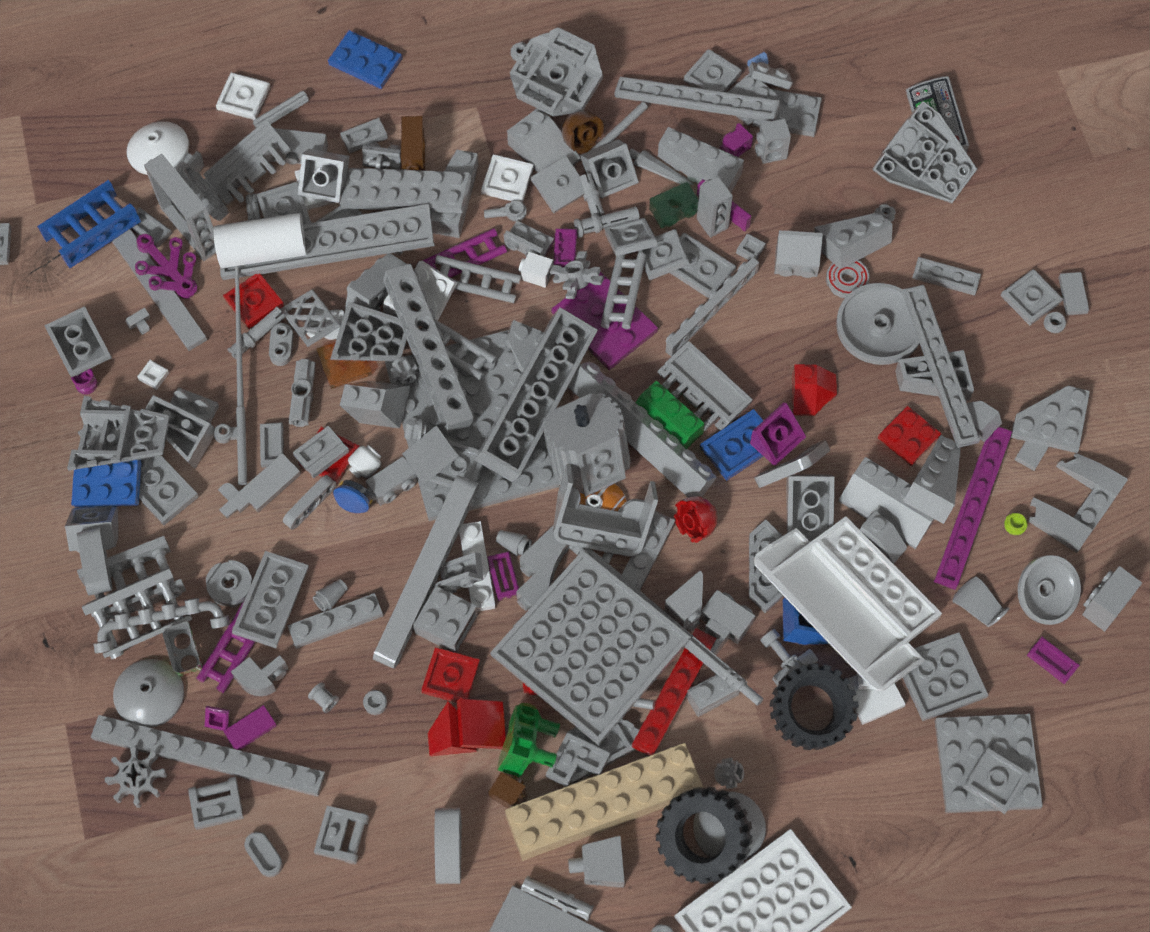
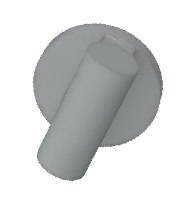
M408 419L404 437L408 440L412 438L417 441L421 440V437L426 434V424H422V419H418V421Z

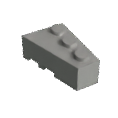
M964 350L949 352L966 401H970L974 387ZM925 356L900 359L898 361L895 373L900 391L938 396Z
M153 395L145 410L170 416L166 440L195 469L214 437L215 428L209 422Z

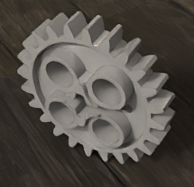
M182 161L174 167L206 206L208 214L213 219L221 221L228 215L229 212L225 207L226 204L218 196L217 190L207 179H203L197 170Z

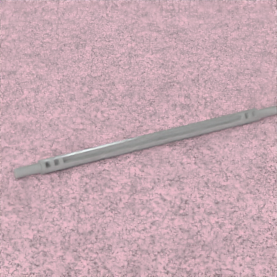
M569 545V548L577 555L582 550L688 634L691 639L684 646L738 693L742 692L757 706L761 704L763 698L747 685V681L597 553L589 548Z

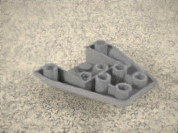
M922 101L880 154L872 170L889 183L953 203L977 168L942 116Z

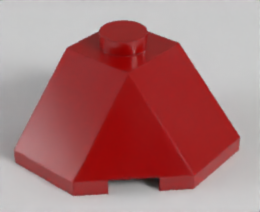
M794 364L792 373L793 415L815 416L829 401L831 402L837 396L836 374L818 365Z

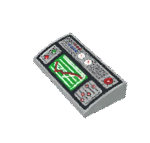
M949 77L932 79L906 89L911 112L913 113L919 104L924 101L942 116L967 153L969 144Z

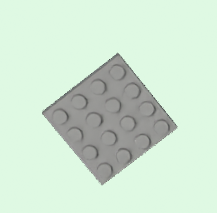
M1030 714L935 719L945 813L999 811L963 788L988 747L1030 773L1008 810L1041 809L1043 807Z

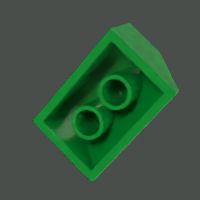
M657 380L635 402L638 406L643 407L653 420L660 422L664 430L670 435L675 436L685 449H688L703 435L704 422Z

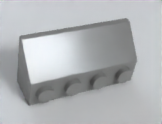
M867 457L864 458L839 498L840 503L866 519L874 511L879 513L894 525L904 543L914 549L917 548L936 520L903 502L912 486L911 484Z

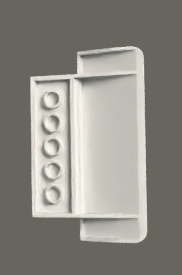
M846 516L811 542L795 528L755 555L754 564L759 571L873 689L878 691L886 690L923 663L924 658L908 642L939 619L942 613Z

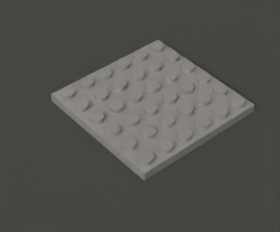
M582 550L490 652V655L599 745L690 641L691 637Z

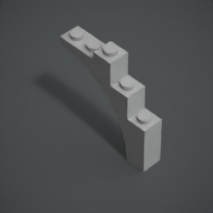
M553 526L520 556L521 571L528 577L532 576L517 590V603L525 611L529 610L551 586L559 563L570 549L568 544L556 541Z

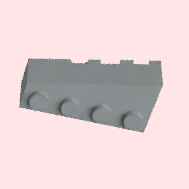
M940 435L903 500L906 504L943 524L952 511L956 498L960 448H957L953 440Z

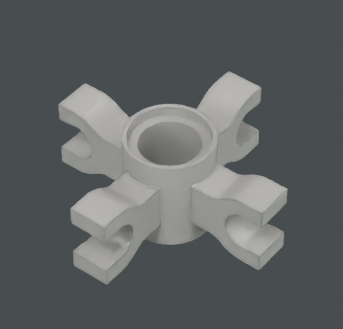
M579 251L576 261L569 262L565 268L552 265L550 269V274H555L553 283L566 281L562 286L563 290H567L566 299H575L577 290L586 287L588 282L601 285L604 280L603 276H598L601 271L600 267L588 269L591 263L586 260L588 254L585 251Z

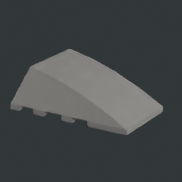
M84 396L80 411L84 423L78 450H71L67 467L68 471L163 455L170 421L169 415L144 409L140 411L133 410L131 406L112 405L110 401L101 400L99 402L92 400L89 396Z

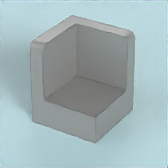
M712 618L707 623L705 633L717 638L711 649L717 655L728 641L730 630Z

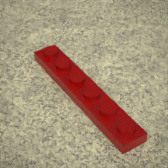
M697 628L692 634L709 650L713 648L717 639ZM685 648L655 701L654 709L650 710L632 743V748L648 756L656 753L687 696V691L693 685L704 664L688 649Z

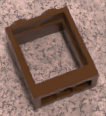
M401 116L402 170L425 171L423 116Z

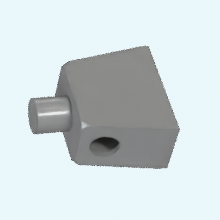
M620 836L585 844L582 846V858L568 859L569 873L584 872L585 884L624 887Z

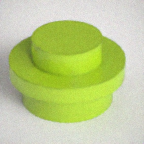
M1012 513L1006 517L1004 527L1012 535H1021L1027 529V520L1019 513Z

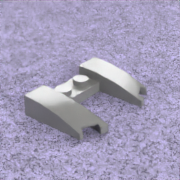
M1075 454L1074 460L1067 463L1062 460L1056 467L1093 491L1074 517L1033 498L1030 506L1036 507L1035 517L1029 518V522L1078 553L1128 479L1094 460L1080 454Z

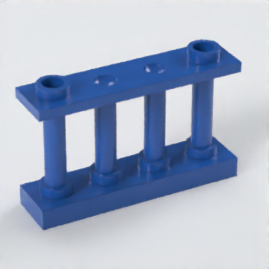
M109 180L37 226L46 242L54 238L62 247L58 251L69 268H72L141 222L135 208L131 204L123 208L114 199L117 194ZM105 203H108L116 212L107 219H104L96 210ZM87 215H90L98 224L89 231L79 222V220ZM70 226L80 235L71 243L61 234Z

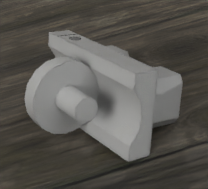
M370 142L368 146L363 145V166L376 167V169L400 170L401 150H399V146L390 145L388 148H381L378 143Z

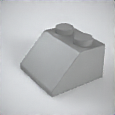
M620 140L613 141L580 155L586 174H592L596 190L600 192L599 198L606 197L639 183L627 144Z
M307 149L302 154L298 195L339 203L348 174L350 156Z
M779 230L775 250L774 274H780L785 277L791 275L804 278L817 277L823 233Z
M118 506L72 508L65 525L69 551L79 552L77 532L101 528L106 550L115 547L118 540Z
M701 571L695 574L665 601L664 611L689 632H692L700 624L703 593V573Z

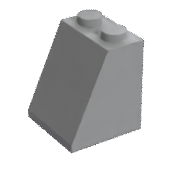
M377 381L345 384L340 406L359 423L400 429L410 386Z

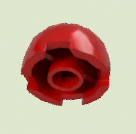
M690 496L675 504L677 507V513L674 514L676 526L682 535L687 533L691 538L690 542L698 543L715 531L717 511L710 501L700 496Z

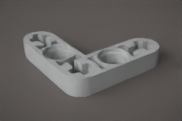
M826 440L818 442L806 449L795 459L756 475L754 479L759 488L812 466L826 455L830 448Z

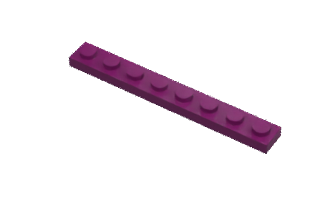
M998 427L982 446L934 580L935 583L954 590L958 586L1012 431Z

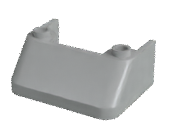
M566 464L556 502L553 526L556 541L625 556L638 555L643 549L658 502L655 482L650 481L645 500L631 499L627 501L622 512L579 504V490L572 486L571 465Z

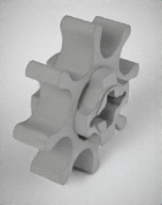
M131 747L132 756L128 762L121 763L116 757L111 759L113 764L119 767V773L114 777H105L104 780L108 785L120 784L119 792L113 797L117 803H120L124 796L132 794L134 795V805L140 808L142 806L140 797L144 792H152L157 798L160 796V792L152 787V783L156 778L167 777V773L164 769L158 771L151 770L152 763L158 759L155 752L152 751L147 759L139 760L137 758L138 750L135 747ZM136 771H137L140 776H137V777H136V784H135V782H134L132 779L135 778V774H136Z

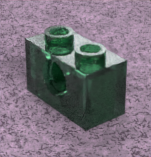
M685 182L650 198L649 210L662 229L666 226H673L684 218L693 217L698 211L699 200L689 183Z

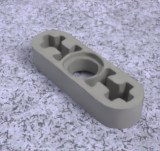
M328 475L323 476L286 513L283 523L291 530L296 529L332 493L336 482Z

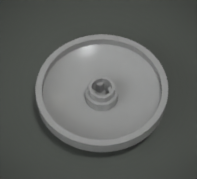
M872 283L853 290L845 297L837 314L836 328L843 346L853 356L867 363L888 365L897 363L900 359H906L917 349L920 342L902 295L903 289L885 283Z

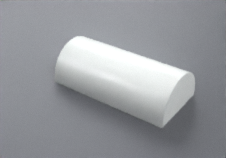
M301 213L214 226V243L221 268L307 255Z

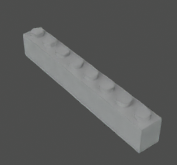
M591 362L579 364L567 387L579 398L590 393L596 395L602 393L605 394L606 398L610 397L613 402L618 404V408L620 407L627 442L687 497H703L717 478L712 473V470L707 465L698 461L695 458V454L685 449L675 436L670 435L664 430L660 422L653 420L643 407L638 406L631 400V396L628 393L620 390L614 380L606 377L596 364Z

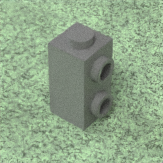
M401 457L366 480L367 490L372 495V500H376L381 506L385 503H391L401 492L412 489L417 482V478L405 458Z

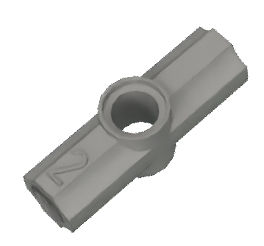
M309 359L296 361L294 383L291 386L292 399L289 424L296 427L309 425L316 363ZM301 391H307L304 395H298Z

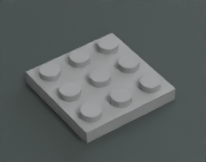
M959 632L914 648L924 658V661L905 675L903 680L922 722L988 697V693Z

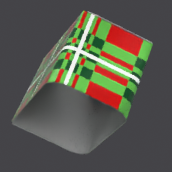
M185 621L166 628L163 631V638L173 670L180 677L201 670L203 666L188 622ZM180 633H185L190 637L191 642L186 649H178L174 644L175 637ZM186 655H193L197 659V666L185 671L181 667V660Z

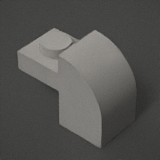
M280 655L262 670L249 657L232 670L231 673L247 693L254 696H266L276 691L272 682L282 679L288 667Z

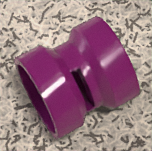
M91 368L71 377L77 391L81 394H91L97 388V380Z

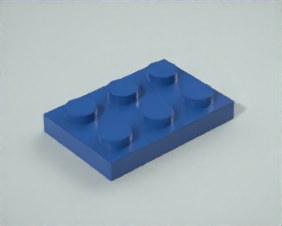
M348 30L328 59V64L382 89L401 62L402 54Z
M754 409L700 444L701 450L726 481L764 457L750 444L752 431L763 422Z
M135 460L74 470L71 505L74 507L139 505L141 461Z

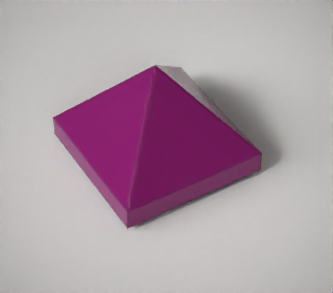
M206 706L205 727L222 731L226 730L229 725V710Z

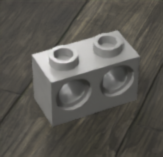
M785 119L760 124V130L757 133L758 144H755V151L757 157H761L762 164L787 159L791 135Z

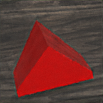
M447 701L428 731L429 756L477 752V748L460 747L457 709Z

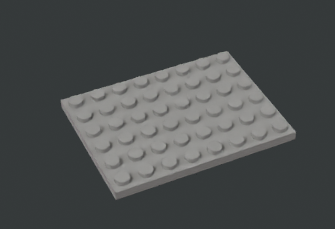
M509 330L470 340L497 356L493 364L486 361L480 368V371L484 373L480 381L456 367L460 386L465 388L467 403L472 406L475 414L470 427L448 434L444 433L418 368V373L415 374L416 379L406 384L410 386V391L401 422L404 433L408 419H414L415 421L422 419V424H426V434L437 425L447 440L479 450L521 374L512 350L508 349L505 343ZM456 343L445 347L449 349L450 353L454 354L461 345ZM468 350L462 357V360L472 365L479 356ZM413 355L405 356L408 361L412 359L415 361ZM385 361L390 383L402 385L400 381L395 383L391 376L390 369L393 368L392 364L394 361ZM433 365L436 369H442L439 365ZM441 384L443 388L450 389L448 385ZM453 403L449 404L452 408H458L457 405ZM542 433L522 473L514 482L509 481L483 465L477 480L479 489L469 511L559 487L551 468L544 433ZM414 438L411 440L406 439L408 448L417 442ZM417 477L428 520H436L451 488L430 481L423 484Z

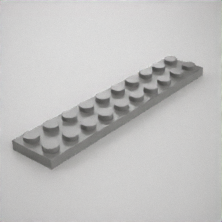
M425 204L303 224L307 255L239 265V278L435 246L430 206ZM235 266L220 267L223 280L235 278Z

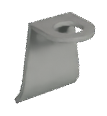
M977 576L966 582L957 591L952 600L953 603L964 608L987 627L995 624L1010 609L1008 606L1003 609L987 586Z

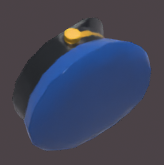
M351 480L341 481L340 486L333 491L338 505L351 513H366L369 510V504L373 501L371 493L365 487Z

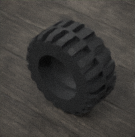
M697 787L676 796L662 810V817L658 819L656 825L659 828V832L655 834L656 841L660 842V847L657 849L659 855L664 854L666 858L664 861L667 867L672 866L675 869L673 873L678 877L683 875L686 877V881L691 883L699 881L700 884H708L712 881L715 883L736 871L743 864L744 859L748 857L750 852L749 846L753 841V836L750 835V830L753 829L752 823L747 820L748 812L746 809H742L739 806L740 801L736 797L731 798L728 796L729 792L724 790L718 791L716 787ZM694 813H710L723 825L726 835L725 846L716 856L709 858L698 856L687 846L684 839V824Z

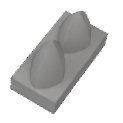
M179 387L174 392L170 404L211 423L219 408L218 402Z

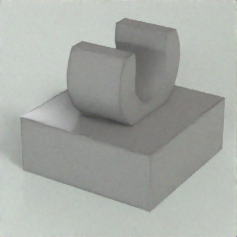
M143 308L126 318V324L130 330L137 327L142 335L150 331L148 324L145 322L149 319L147 310Z

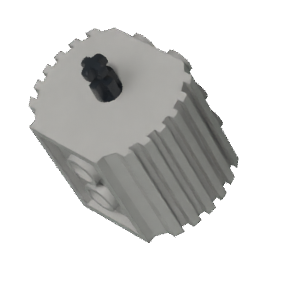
M590 393L550 411L548 417L543 418V431L554 478H556L559 485L561 484L566 464L571 465L572 486L577 488L585 497L626 478L625 471L630 469V455L624 419L620 407L618 408V404L613 402L610 397L606 398L605 394L602 393L597 395Z

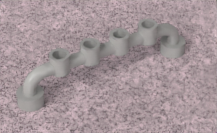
M199 598L185 600V606L176 607L175 603L165 604L161 606V611L153 612L152 608L138 610L139 615L129 617L128 612L114 615L115 620L105 623L99 629L97 634L98 642L93 643L95 653H102L114 649L112 640H107V634L112 630L196 614L202 611H211L214 618H211L210 622L212 629L230 625L229 616L223 615L221 608L213 602L199 603Z

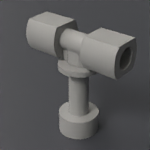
M773 629L760 641L766 648L771 646L784 662L781 665L783 669L772 678L778 686V682L787 674L801 666L816 664L818 658L810 649L800 657H797L795 654L790 656L778 641L781 636Z

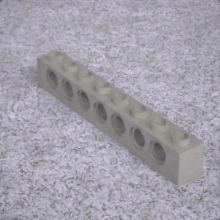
M411 264L386 270L383 278L384 284L444 433L448 434L470 427L475 417L474 410L467 403L465 388L460 386L458 371L455 366H452L450 361V351L447 347H444L442 332L435 325L434 312L431 308L429 309L426 303L427 296L425 291L420 288L418 273L413 271ZM403 288H407L411 292H405ZM410 307H415L418 311H413ZM418 326H422L426 330H420ZM426 345L432 346L434 350L427 349ZM433 365H439L442 369H436ZM441 384L448 385L450 389L443 388ZM453 403L457 405L458 408H452L449 404Z

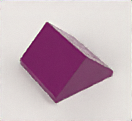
M783 402L752 431L750 444L769 462L777 465L806 438V435L787 403Z

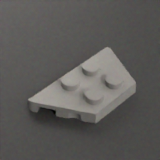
M621 719L598 745L577 727L568 731V733L609 752L610 757L605 766L635 751L636 749L631 746L639 732L632 723ZM578 766L570 782L573 785L593 773Z

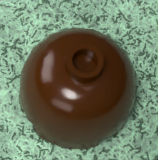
M579 110L568 116L562 126L561 133L564 142L569 148L579 154L589 152L596 145L595 141L598 136L602 137L604 125L603 121L594 113Z

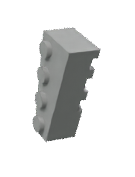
M670 127L665 131L658 146V157L678 172H683L687 175V179L693 183L696 182L698 184L702 179L706 181L719 176L731 193L743 171V159Z
M456 150L444 172H469L471 181L463 213L431 212L434 234L460 238L479 167L478 153Z

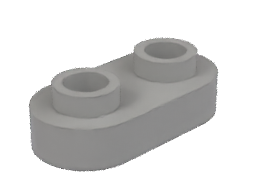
M279 323L271 329L269 356L273 364L284 366L292 358L293 332L288 324ZM280 331H285L282 335L278 334ZM277 351H283L282 354H276Z

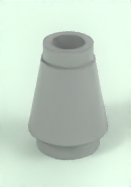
M500 530L496 537L497 543L517 556L523 555L531 547L532 543L527 535Z
M339 579L316 591L313 601L322 611L330 610L348 588Z

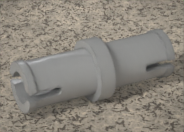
M586 174L580 176L579 180L585 194L583 198L588 203L591 215H604L605 212L599 199L600 192L596 190L592 174H587V177Z

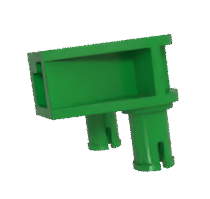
M529 703L516 705L510 719L508 734L499 756L497 770L520 778L532 761L553 768L557 753L537 748V731L556 738L560 723L541 718L538 709Z

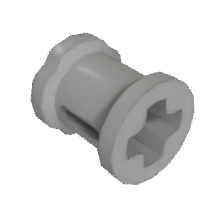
M323 682L317 684L308 695L310 700L316 701L322 707L324 713L331 711L339 701V697L332 695L325 688Z

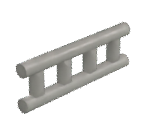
M638 253L636 260L625 259V254L616 256L601 327L609 328L610 321L623 322L622 328L630 329L646 258L644 253ZM622 268H634L633 277H620ZM618 285L630 286L629 295H616ZM614 303L627 304L625 313H612Z
M437 255L435 264L441 265V273L448 276L450 267L462 270L460 281H456L458 282L455 287L456 290L510 303L515 302L516 295L510 294L513 282L519 284L521 275ZM471 272L483 275L481 286L468 284ZM492 277L504 280L502 292L489 289Z
M435 320L436 327L440 328L443 334L442 342L444 347L450 339L461 345L454 354L450 353L451 363L480 381L484 376L480 368L486 361L493 364L497 356ZM426 345L427 349L434 350L432 346ZM468 350L479 356L472 365L462 360V357Z

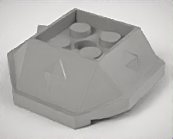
M555 28L549 33L530 39L510 71L517 99L552 116L571 114L584 110L603 79L594 44L560 28ZM554 76H561L559 79H553Z

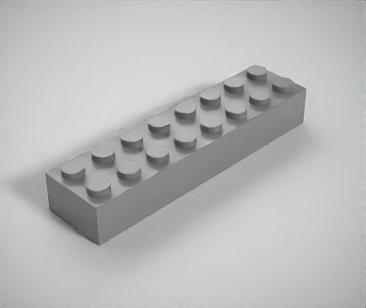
M562 308L555 312L474 459L475 461L511 482H514L520 476L543 433V418L548 417L549 412L556 409L597 329Z

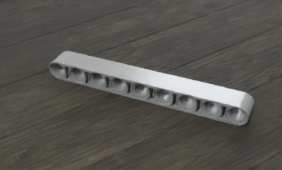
M457 475L376 647L373 660L393 669L398 665L414 631L413 624L432 592L434 583L438 579L475 499L479 483Z

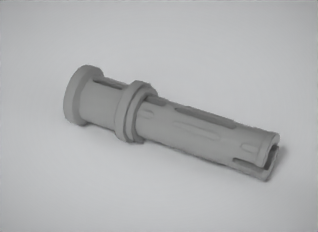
M634 206L601 216L593 214L586 219H574V227L577 229V236L581 238L587 233H599L603 228L638 220L639 212L637 207Z

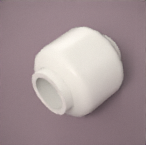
M369 445L367 447L359 446L348 458V462L351 465L349 470L357 478H360L361 475L364 478H370L381 467V461L379 460L381 456Z

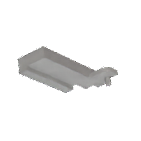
M282 453L242 490L238 491L230 483L223 484L218 491L228 502L219 511L228 519L237 510L241 513L251 504L259 513L297 479L301 473Z

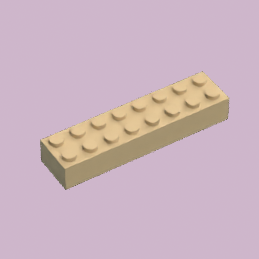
M683 743L505 810V814L521 859L524 861L663 809L676 796L697 787L703 788L686 744Z

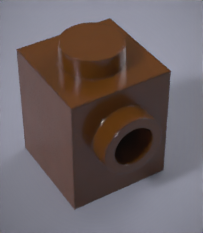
M500 772L488 791L489 798L506 808L522 804L527 798L525 794L526 786L523 785L524 781L515 775L509 777Z

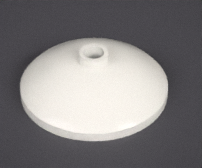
M151 123L142 127L132 136L127 146V157L135 170L147 175L144 164L161 153L173 167L183 161L189 150V140L185 131L174 123Z

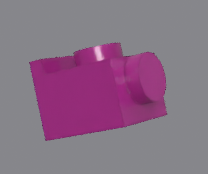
M738 123L734 132H729L724 136L723 144L719 146V149L740 157L752 147L753 136Z

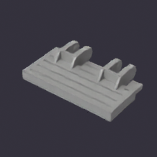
M265 120L205 172L203 176L214 186L219 196L227 205L234 200L231 194L239 202H242L245 199L238 192L237 188L243 185L247 192L253 193L254 189L247 180L249 179L254 183L266 172L263 166L271 174H274L276 170L268 161L275 157L276 161L284 166L286 162L279 152L281 151L285 156L291 149L272 125Z
M689 341L666 361L665 365L657 372L663 378L672 373L662 384L665 389L668 390L675 381L680 384L671 393L674 397L678 398L684 393L683 397L695 408L702 402L705 403L694 413L699 419L707 411L712 414L704 422V431H707L719 418L721 419L715 426L721 431L745 410L753 400Z

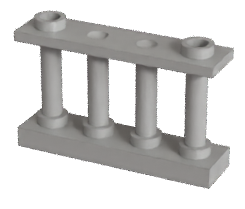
M164 536L108 558L110 576L113 577L117 590L126 586L121 574L126 569L135 568L140 580L147 577L143 565L146 561L156 559L160 571L169 567L165 555L171 552ZM81 568L77 570V573L85 586L83 570ZM173 577L169 579L171 582L169 586L175 598L186 591L181 579L174 581ZM152 587L147 588L149 591L147 594L152 604L165 600L160 588L154 590ZM104 593L95 594L96 599L104 596ZM129 596L126 598L127 602L125 604L130 613L143 608L138 597L131 599ZM104 607L105 612L103 613L107 622L115 620L114 615L119 614L117 607Z
M170 567L83 604L82 609L85 616L91 613L92 617L95 616L101 628L107 623L103 613L105 612L104 607L113 604L114 607H117L119 614L128 612L129 617H131L125 604L127 602L126 598L131 595L139 598L143 609L152 608V611L155 612L147 594L149 592L147 588L154 585L161 589L167 604L175 603L176 607H179L169 586V583H171L169 579L173 577ZM191 614L178 616L173 621L162 626L160 621L152 622L150 624L153 630L139 635L136 626L128 627L126 629L131 639L119 645L112 631L107 634V640H112L114 649L103 652L104 658L109 656L111 659L117 658L124 654V649L161 634L168 627L192 620Z

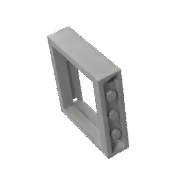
M162 153L154 159H150L144 164L161 210L203 261L216 254L214 228L206 206Z

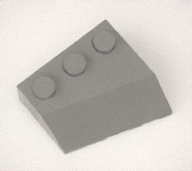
M348 302L330 360L395 361L401 358L407 338L398 317Z

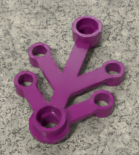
M140 235L136 241L137 249L142 253H149L160 266L148 265L147 262L140 260L135 264V272L138 275L168 276L175 281H162L159 276H152L149 278V288L154 291L159 289L176 291L182 298L194 296L197 292V284L192 279L193 266L196 264L195 254L191 252L184 254L183 263L185 269L182 277L177 271L179 253L183 247L182 240L178 237L170 240L169 247L171 253L170 261H168L154 246V239L151 235ZM142 240H148L149 242L143 243ZM179 243L180 245L175 247L172 244ZM187 258H192L193 261L188 262V261H186V259H187ZM139 266H144L145 269H144V270H139L138 267H139ZM157 281L159 284L153 285L152 282ZM189 285L190 287L185 289L182 286Z

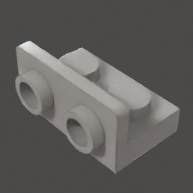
M516 221L510 232L506 231L504 233V244L513 251L518 250L524 253L526 257L528 252L545 257L554 244V238Z

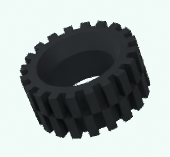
M818 664L801 666L783 677L778 682L779 685L773 690L774 698L770 700V707H773V712L770 713L771 719L776 720L777 724L774 725L776 731L781 730L783 733L781 737L785 741L791 740V745L796 748L802 746L803 750H820L843 740L847 733L851 732L854 727L851 724L857 720L858 714H855L854 711L859 708L858 701L853 700V696L857 695L855 688L850 690L848 687L851 683L848 678L842 679L840 677L842 672L837 669L831 671V666L823 665L819 667ZM815 686L824 690L830 697L833 704V716L830 723L824 729H807L795 719L792 712V699L800 687Z

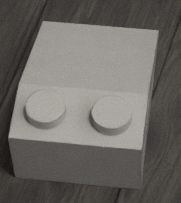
M536 108L507 131L508 145L527 163L534 164V170L537 173L564 157H567L573 166L581 160L577 152L566 145L562 133L554 121L540 109Z
M85 306L45 325L71 377L112 358Z
M792 474L786 477L787 533L797 528L811 542L833 526L834 476L832 474Z

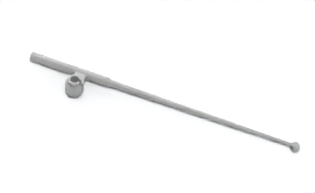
M235 266L237 427L220 424L215 428L214 436L217 442L223 444L228 443L230 440H237L238 484L246 485V420L243 393L239 266Z

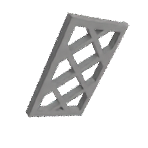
M313 289L280 309L307 347L341 326ZM312 296L315 299L314 303H305ZM297 308L294 315L288 314L289 310ZM302 308H311L309 315H300ZM317 308L323 309V315H314ZM297 320H306L304 327H298L296 324ZM312 320H321L318 327H309ZM326 320H331L334 323L329 327H324ZM312 332L315 333V336L307 339L306 333Z

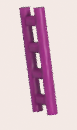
M493 228L422 261L437 270L435 266L437 255L455 259L454 255L466 251L470 258L466 262L480 265L507 253L504 245L497 247L492 238L497 236V232ZM485 242L489 251L478 256L473 247ZM451 267L448 277L452 278L462 273V270Z
M242 605L196 677L202 683L206 681L207 677L219 682L216 689L221 693H225L234 678L231 671L245 660L256 642L232 634V629ZM232 637L244 643L237 655L225 649ZM220 657L231 662L225 675L213 669Z

